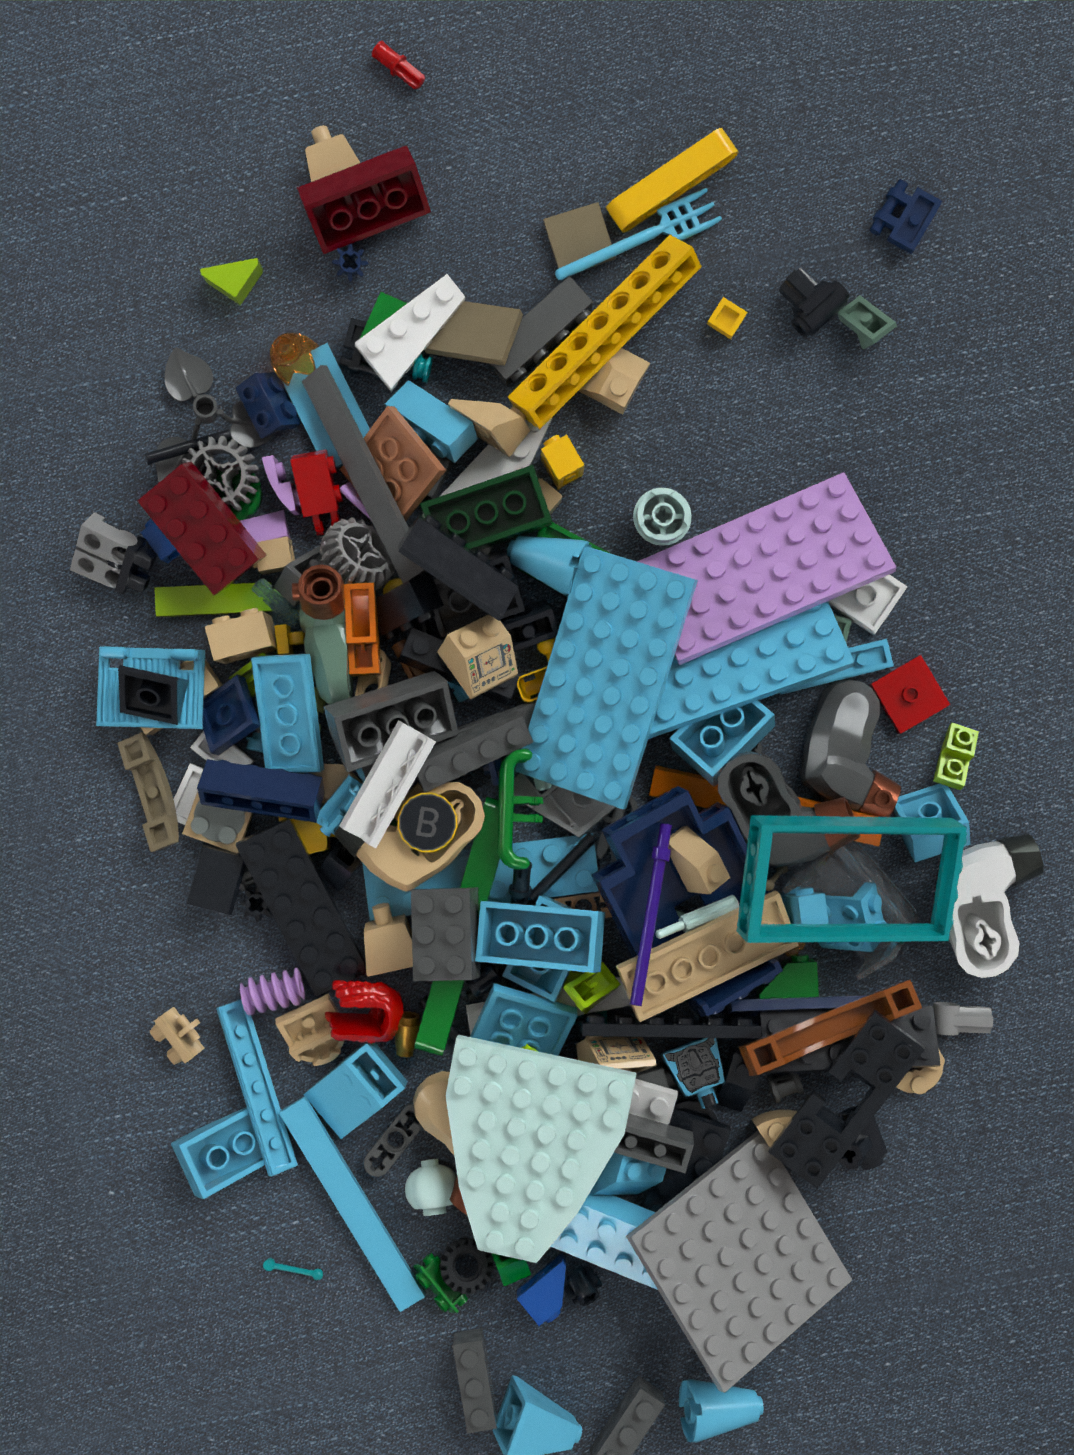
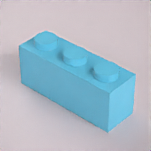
M409 380L385 403L386 407L395 406L422 441L430 446L433 452L440 458L446 457L455 463L478 439L471 420Z

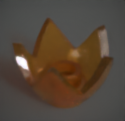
M300 333L282 334L271 345L269 353L270 364L277 376L289 386L293 373L310 375L316 369L311 351L318 348L319 345L311 338Z

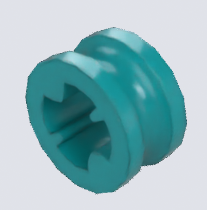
M422 354L419 355L413 368V380L421 378L424 383L428 382L433 357L429 356L425 359Z

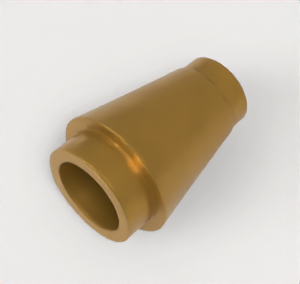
M404 1011L399 1021V1030L395 1034L396 1055L400 1057L413 1056L414 1045L421 1024L418 1013Z

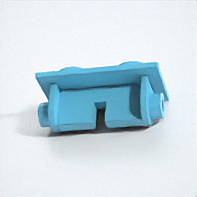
M350 775L347 776L320 809L316 823L322 826L320 831L328 837L331 834L334 835L362 786V783Z

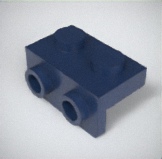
M276 372L254 373L236 387V391L260 438H267L278 430L294 429L301 424L297 416V410L290 402L284 390V384Z

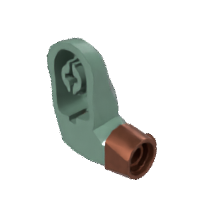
M328 565L311 566L303 572L299 583H292L293 601H300L299 621L300 627L305 633L304 650L305 654H310L312 673L320 698L330 705L354 697L353 676L349 675L348 644L346 643L344 581L341 575Z

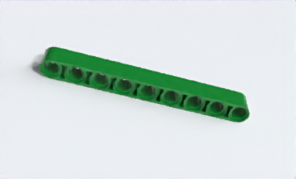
M488 796L483 806L485 817L482 828L474 837L460 888L478 887L479 914L481 901H488L500 861L497 849L499 800ZM465 980L433 981L415 1041V1049L443 1056Z

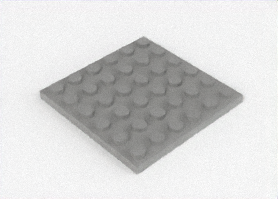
M756 1131L626 1236L717 1389L723 1393L729 1390L852 1281V1278L785 1166L768 1152L770 1147L759 1131Z

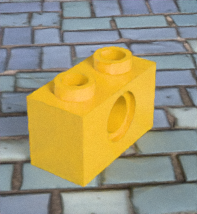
M567 434L561 438L559 435H555L543 443L545 447L541 449V461L557 489L583 476L584 463Z

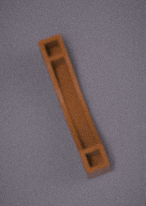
M906 980L743 1045L739 1049L750 1076H755L856 1034L874 1010L891 1021L921 1009L922 1005L911 980Z

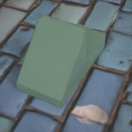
M861 295L837 313L839 320L858 335L862 349L875 344L897 327L894 320Z

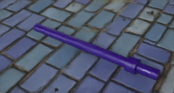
M660 823L657 845L653 847L651 859L654 860L630 1005L642 1007L666 862H669L671 849H668L672 825Z

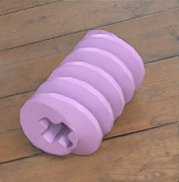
M298 967L294 968L293 977H290L288 972L283 970L281 980L278 979L274 972L271 973L270 982L266 981L264 975H260L259 984L257 985L252 977L248 978L247 987L240 983L243 1008L249 1016L253 1015L256 1009L260 1013L266 1012L267 1005L270 1010L274 1011L278 1008V1003L282 1008L289 1007L290 1000L295 1006L300 1004L301 997L305 1000L304 984Z

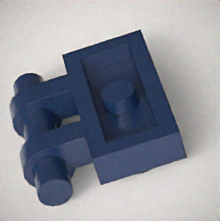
M899 179L895 186L891 187L887 192V200L881 210L876 211L873 217L874 222L869 230L874 235L879 236L884 227L891 229L892 231L887 241L912 254L943 201L919 187L916 188L911 197L904 193L908 183ZM897 205L905 208L899 219L891 215Z

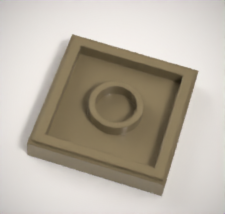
M599 202L543 219L558 269L612 245ZM614 256V257H612V258H610V259H608V260H605V261H603V262H601V263H599V264H597V265H600V264H603V263H606V262H609V261H613V260H615V257H616V256Z

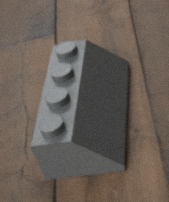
M435 670L324 706L331 737L347 772L375 763L398 720L436 742L459 735L448 682Z

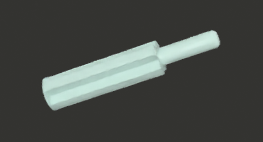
M730 895L684 914L678 919L679 922L657 930L655 933L656 937L661 939L681 930L686 933L739 908L738 900L734 895Z

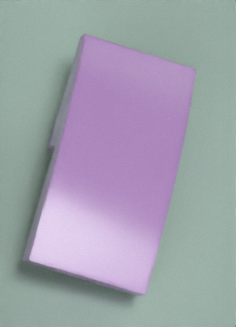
M273 455L262 457L267 477L276 495L292 514L299 515V506L301 505L297 489H295L291 482L282 483V480L286 479L283 463H278V460Z

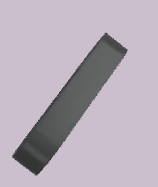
M413 1101L407 1103L368 1151L364 1159V1168L371 1176L379 1177L386 1174L421 1130L422 1126L418 1120H413L408 1130L402 1126L408 1120L409 1114L407 1111L414 1112ZM393 1131L402 1133L404 1143L397 1147L392 1146L388 1142V1134ZM385 1148L388 1153L382 1162L384 1167L378 1165L374 1168L371 1157L378 1158Z

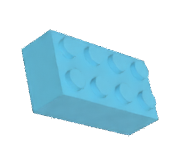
M481 901L475 961L590 973L601 972L605 912Z
M589 1194L577 1215L550 1247L658 1290L626 1237L655 1212L614 1195Z

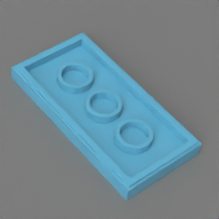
M328 343L277 367L276 370L316 451L327 449L328 456L334 457L337 469L343 466V463L302 381L320 365H327L363 438L370 428Z
M310 654L255 656L251 658L265 768L274 770L284 769L294 773L323 771L324 763Z

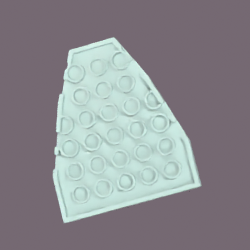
M457 1035L445 1096L459 1189L478 1250L534 1263L540 1260L577 1215L623 1138L636 1072Z

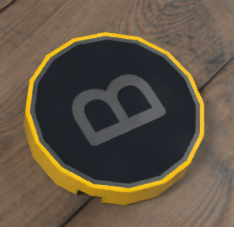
M420 793L410 797L401 807L398 815V830L402 840L412 849L420 852H436L446 847L454 839L458 828L457 814L453 805L446 798L435 793Z

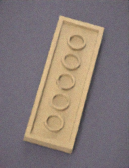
M773 891L765 895L761 924H791L779 892ZM739 908L656 946L651 949L642 1007L631 1005L636 1019L642 1022L798 947V942L747 943L736 931ZM638 955L616 965L629 1001L631 999Z

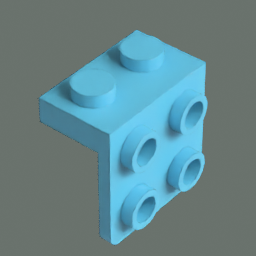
M864 882L853 897L825 895L829 924H887L883 919L882 901L877 893L875 883ZM880 942L818 943L822 948L873 952Z

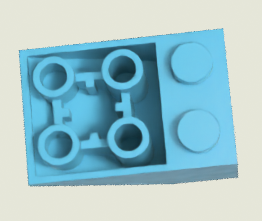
M364 1042L303 1095L306 1096L317 1112L342 1139L404 1090L408 1081L376 1043Z

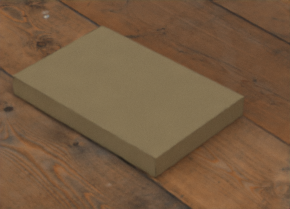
M464 301L424 351L426 354L505 366L523 314L520 309Z

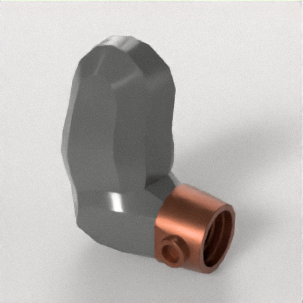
M846 679L832 682L822 690L816 712L807 730L804 742L800 780L815 795L826 801L845 797L852 810L878 817H890L898 801L901 786L876 770L871 772L865 764L871 750L872 734L880 717V701L871 687L860 681Z

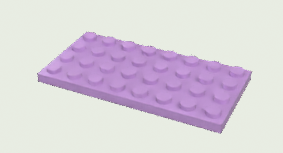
M844 472L637 561L698 580L674 655L679 665L896 572L895 563Z

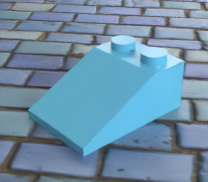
M247 1107L200 1127L171 1143L194 1196L201 1199L211 1196L265 1165Z

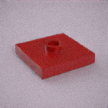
M921 655L869 684L898 734L907 731L950 705Z

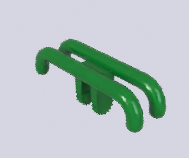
M529 749L515 750L507 755L502 761L499 770L498 855L506 866L517 870L527 869L530 866V861L528 858L519 857L513 852V822L543 823V816L538 814L524 815L513 813V805L529 804L531 806H539L543 804V797L514 796L515 765L517 763H525L532 758L533 754Z

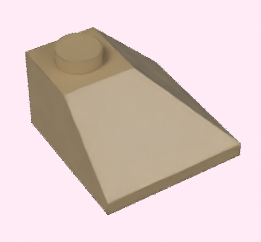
M621 348L579 392L623 415L650 363Z
M451 399L448 403L452 409L473 422L477 437L508 457L513 454L530 432V428L524 421L526 416L513 406L509 409L501 403Z

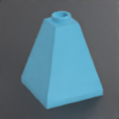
M512 1375L497 1416V1429L492 1431L503 1455H544L571 1450L574 1443H578L581 1438L582 1426L578 1424L571 1413L519 1377Z

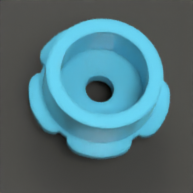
M253 732L252 737H246V740H248L246 749L263 753L261 733Z

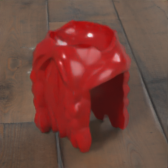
M343 980L332 982V989L336 991L335 996L340 999L339 1004L341 1007L370 1008L368 1014L325 1012V1018L329 1022L330 1028H332L331 1037L338 1041L350 1040L352 1042H368L370 1044L387 1042L393 1039L399 1030L398 1024L404 1014L403 1002L399 992L383 982L371 983L369 981L351 980L348 982Z

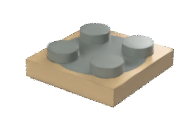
M197 791L182 834L238 854L236 842L245 838L253 813L201 805Z

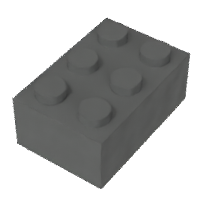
M478 887L411 890L413 981L474 980L481 977L480 962L475 961L479 925Z

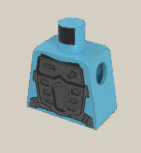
M699 1038L660 1053L667 1069H669L683 1096L687 1097L697 1094L702 1109L718 1104L713 1087L725 1081L716 1038Z

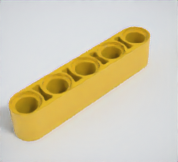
M718 128L618 195L606 206V210L622 233H625L655 214L657 209L668 205L723 168L739 152L723 128Z

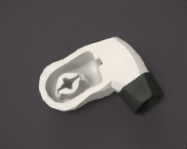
M1030 834L1002 838L995 842L978 844L963 850V868L958 879V899L954 904V924L950 930L949 940L958 964L968 974L980 978L997 976L1008 970L1018 957L1020 943L1011 921L1010 906L1005 891L1010 885H1020L1042 875L1044 872L1041 852Z

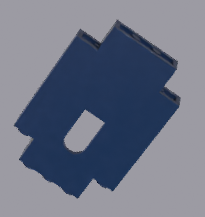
M677 786L601 829L616 861L591 876L632 957L637 956L639 952L654 863L651 857L653 847L657 845L660 823L672 825L671 835L681 827L688 826L719 853L730 878L711 894L698 893L704 906L730 895L736 897L740 906L747 845L729 807L717 802L698 812L689 792ZM671 857L665 865L652 948L685 933L681 930L661 939H658L655 934L657 930L679 922L678 919L680 918L674 907L697 894L687 891ZM773 958L687 999L691 1009L700 1017L714 1015L721 1012L732 1001L749 995L750 991L757 986L774 980L775 975L783 970L779 961Z

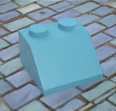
M936 784L899 796L894 808L895 817L953 818L967 827V842L964 847L970 845L969 821L948 786ZM901 834L914 862L942 853L944 835Z
M613 1153L589 1194H640L661 1183L666 1168Z

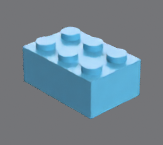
M754 701L679 728L670 737L672 750L715 787L718 784V776L726 764L738 754L750 752L775 727V715L760 701Z

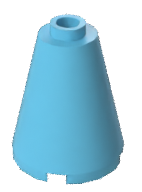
M518 536L516 540H511L507 549V556L510 557L512 565L564 596L569 597L584 546L591 547V545H589L590 542L577 539Z
M695 1379L681 1382L679 1407H684L685 1417H680L688 1442L697 1443L757 1422L760 1415L763 1414V1401L761 1396H757L755 1390L732 1386L723 1393L711 1382Z

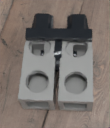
M94 512L81 525L70 571L108 587L115 588V591L124 594L128 588L143 593L148 587L151 577L139 571L138 568L141 567L150 571L156 562L158 554L145 547L147 539L141 536L136 538L134 534L128 531L119 530L105 523V517Z

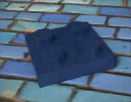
M234 676L204 699L203 730L211 754L219 756L261 726L246 679L243 676Z

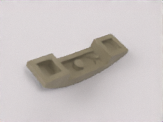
M141 732L118 742L125 770H131L147 819V823L142 826L150 852H156L178 843V820L172 792L165 771L150 740Z

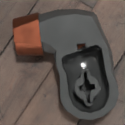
M751 751L740 753L726 764L718 776V792L723 802L729 807L740 832L747 841L751 815L855 817L845 797L818 803L812 808L801 806L795 792L786 784L780 768L765 754ZM773 833L769 865L771 867L792 866L808 862L831 850L835 851L861 836L860 834Z

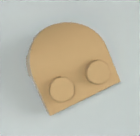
M329 994L275 1018L276 1026L289 1046L290 1055L298 1062L303 1060L312 1062L314 1066L324 1065L333 1061L341 1052L344 1041H338L331 1037L332 1028H330L329 1022L325 1018V1012H338Z

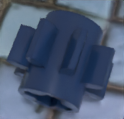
M349 244L348 250L344 252L338 248L337 252L340 258L339 260H332L333 265L340 266L341 268L337 272V277L345 274L348 276L349 283L352 282L355 275L363 278L364 275L361 267L369 266L367 261H361L360 258L363 256L364 250L361 249L355 252L353 251L352 244ZM347 257L352 260L355 257L357 268L348 267L345 269L344 259Z

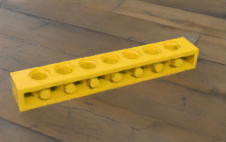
M669 235L508 396L513 407L519 409L526 416L525 419L541 429L702 267L694 248Z

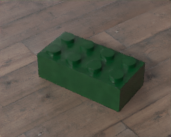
M533 465L420 503L425 517L430 515L442 524L440 529L449 536L454 532L467 541L465 547L472 552L552 525V519Z

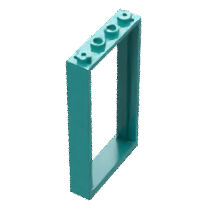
M751 815L736 931L747 943L949 941L950 930L954 924V904L958 899V879L963 868L962 854L964 845L967 842V827L953 818ZM773 833L944 835L931 923L761 924Z

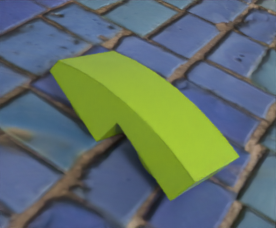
M951 722L941 748L933 782L957 790H961L965 786L969 762L975 754L979 731Z

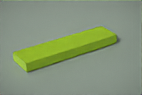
M271 582L231 584L216 595H213L206 585L154 587L156 617L237 614L252 608H258V611L273 612Z

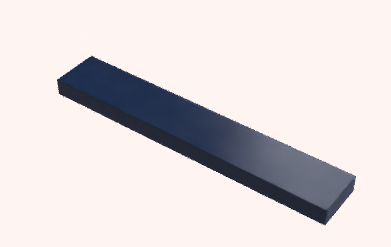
M867 995L739 999L729 1003L726 1006L728 1017L758 1016L760 1012L832 1010Z

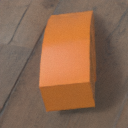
M374 583L344 584L349 675H381Z

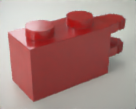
M327 449L294 455L290 459L303 517L312 516L317 536L324 535V525L320 514L330 512L331 525L333 526L334 523L340 521L338 514L339 502H343L340 484H334L332 475L337 473L333 456H328Z

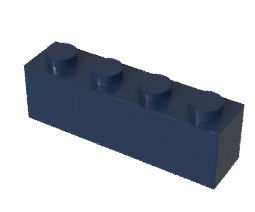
M207 759L197 786L201 805L314 823L317 822L325 795L323 777L311 773L288 772L284 769L261 768L253 764L230 763L226 760L216 761Z

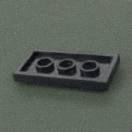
M674 1109L669 1125L693 1132L694 1147L686 1173L666 1168L663 1181L647 1190L642 1207L657 1212L718 1163L722 1158L731 1131L730 1125Z

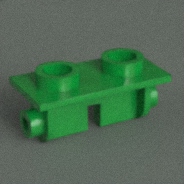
M429 1253L423 1259L424 1266L416 1264L413 1266L418 1272L415 1277L425 1289L430 1287L436 1295L434 1301L442 1311L446 1312L448 1310L457 1314L459 1311L455 1305L462 1306L468 1300L466 1294L455 1292L442 1280L439 1267L441 1260L438 1255L434 1256L432 1253Z

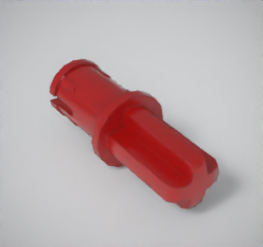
M382 40L376 44L371 56L387 67L392 76L397 75L413 89H419L422 86L425 76L406 61L407 57L405 55L400 56Z

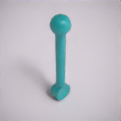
M272 1258L266 1259L263 1263V1268L266 1271L277 1269L312 1276L314 1280H321L323 1278V1271L321 1269L313 1271L275 1263V1260Z

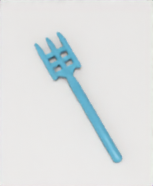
M704 188L657 209V214L661 217L659 225L647 228L565 265L555 271V276L558 280L566 279L650 241L660 234L672 235L681 241L709 229L721 221L722 218L718 216L702 224L699 223L697 216L702 215L715 205L714 202H711L695 210L692 209L690 202L695 201L708 191L707 188ZM681 206H683L686 211V214L682 215L680 210L678 209ZM670 211H672L675 219L670 220L667 214ZM690 220L693 225V228L689 229L686 224V221ZM677 225H679L682 233L677 234L674 228Z

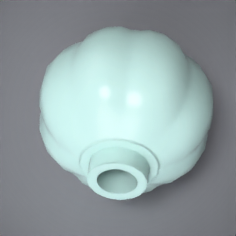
M438 1159L421 1161V1167L414 1170L407 1178L405 1184L406 1198L414 1209H423V1216L447 1213L446 1206L453 1205L449 1199L457 1175L451 1168L439 1164Z

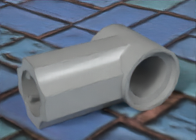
M933 1002L937 1034L959 1035V1032L991 1033L993 1028L991 1008L960 1006L957 1003Z

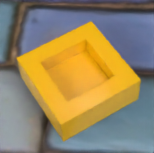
M723 297L707 321V325L731 339L748 312Z

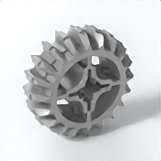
M220 436L217 444L213 437H208V446L202 441H198L197 446L200 450L197 452L192 448L188 449L189 454L193 457L191 460L183 458L182 462L192 461L198 470L205 463L207 467L204 475L205 479L213 489L220 488L226 497L222 498V500L230 510L231 506L237 511L242 510L239 501L242 500L249 504L251 501L245 495L247 492L251 494H256L257 492L256 489L250 486L251 483H259L258 477L251 476L252 473L259 471L258 466L249 465L254 461L255 457L252 454L245 455L248 449L244 445L237 448L238 441L235 439H231L227 444V439L224 436ZM229 454L237 460L233 463L219 464L213 455ZM215 467L223 472L221 475L223 484L216 480L217 471ZM241 469V480L237 489L234 490L232 480L239 474L238 470Z
M352 517L349 520L341 519L334 523L333 526L331 525L322 537L319 553L322 555L321 563L334 568L341 575L344 584L374 583L376 591L382 588L383 585H386L395 572V567L377 531L374 529L373 523L368 526L363 519L357 522Z

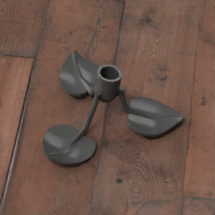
M175 347L165 368V385L171 397L179 402H186L192 397L195 399L193 410L196 420L191 440L197 438L202 423L210 424L216 420L217 416H220L229 423H233L230 429L232 438L238 441L239 445H244L247 448H256L264 445L280 431H275L267 438H260L242 401L235 403L233 406V418L226 415L222 409H218L216 400L212 396L205 394L210 390L213 383V373L209 365L201 358L191 355L180 348ZM181 437L166 438L158 445L156 450L186 441ZM187 453L155 463L158 481H162L178 466L183 464V458L191 460L193 456ZM203 463V464L201 465V467H200V470H199L200 472L202 471V469H203V467H204V463Z

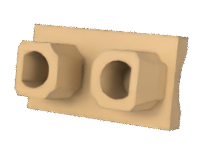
M172 1007L154 1020L155 1025L150 1030V1034L155 1041L161 1042L166 1038L172 1045V1048L167 1051V1057L172 1064L175 1065L182 1061L187 1063L205 1049L198 1040L200 1038L199 1034L194 1029V1027L200 1024L198 1019L190 1023L184 1014L180 1015L175 1007Z

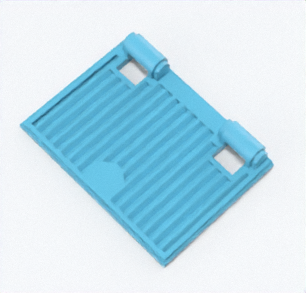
M99 647L96 726L203 729L205 650ZM110 658L123 659V666L188 680L178 725L120 713L118 668H110ZM180 660L194 661L193 670H180Z

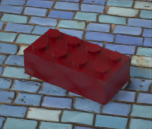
M407 145L297 187L323 254L431 213L416 164Z
M192 461L178 466L137 500L213 595L226 589L267 556Z

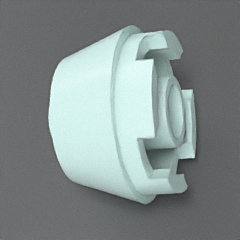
M669 488L652 489L643 494L637 501L633 513L634 525L638 533L646 541L655 545H670L681 540L688 532L691 524V510L686 499L678 492Z

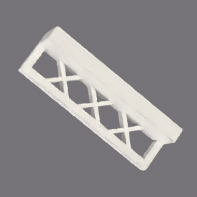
M398 720L339 826L343 830L361 838L368 845L377 848L436 741Z

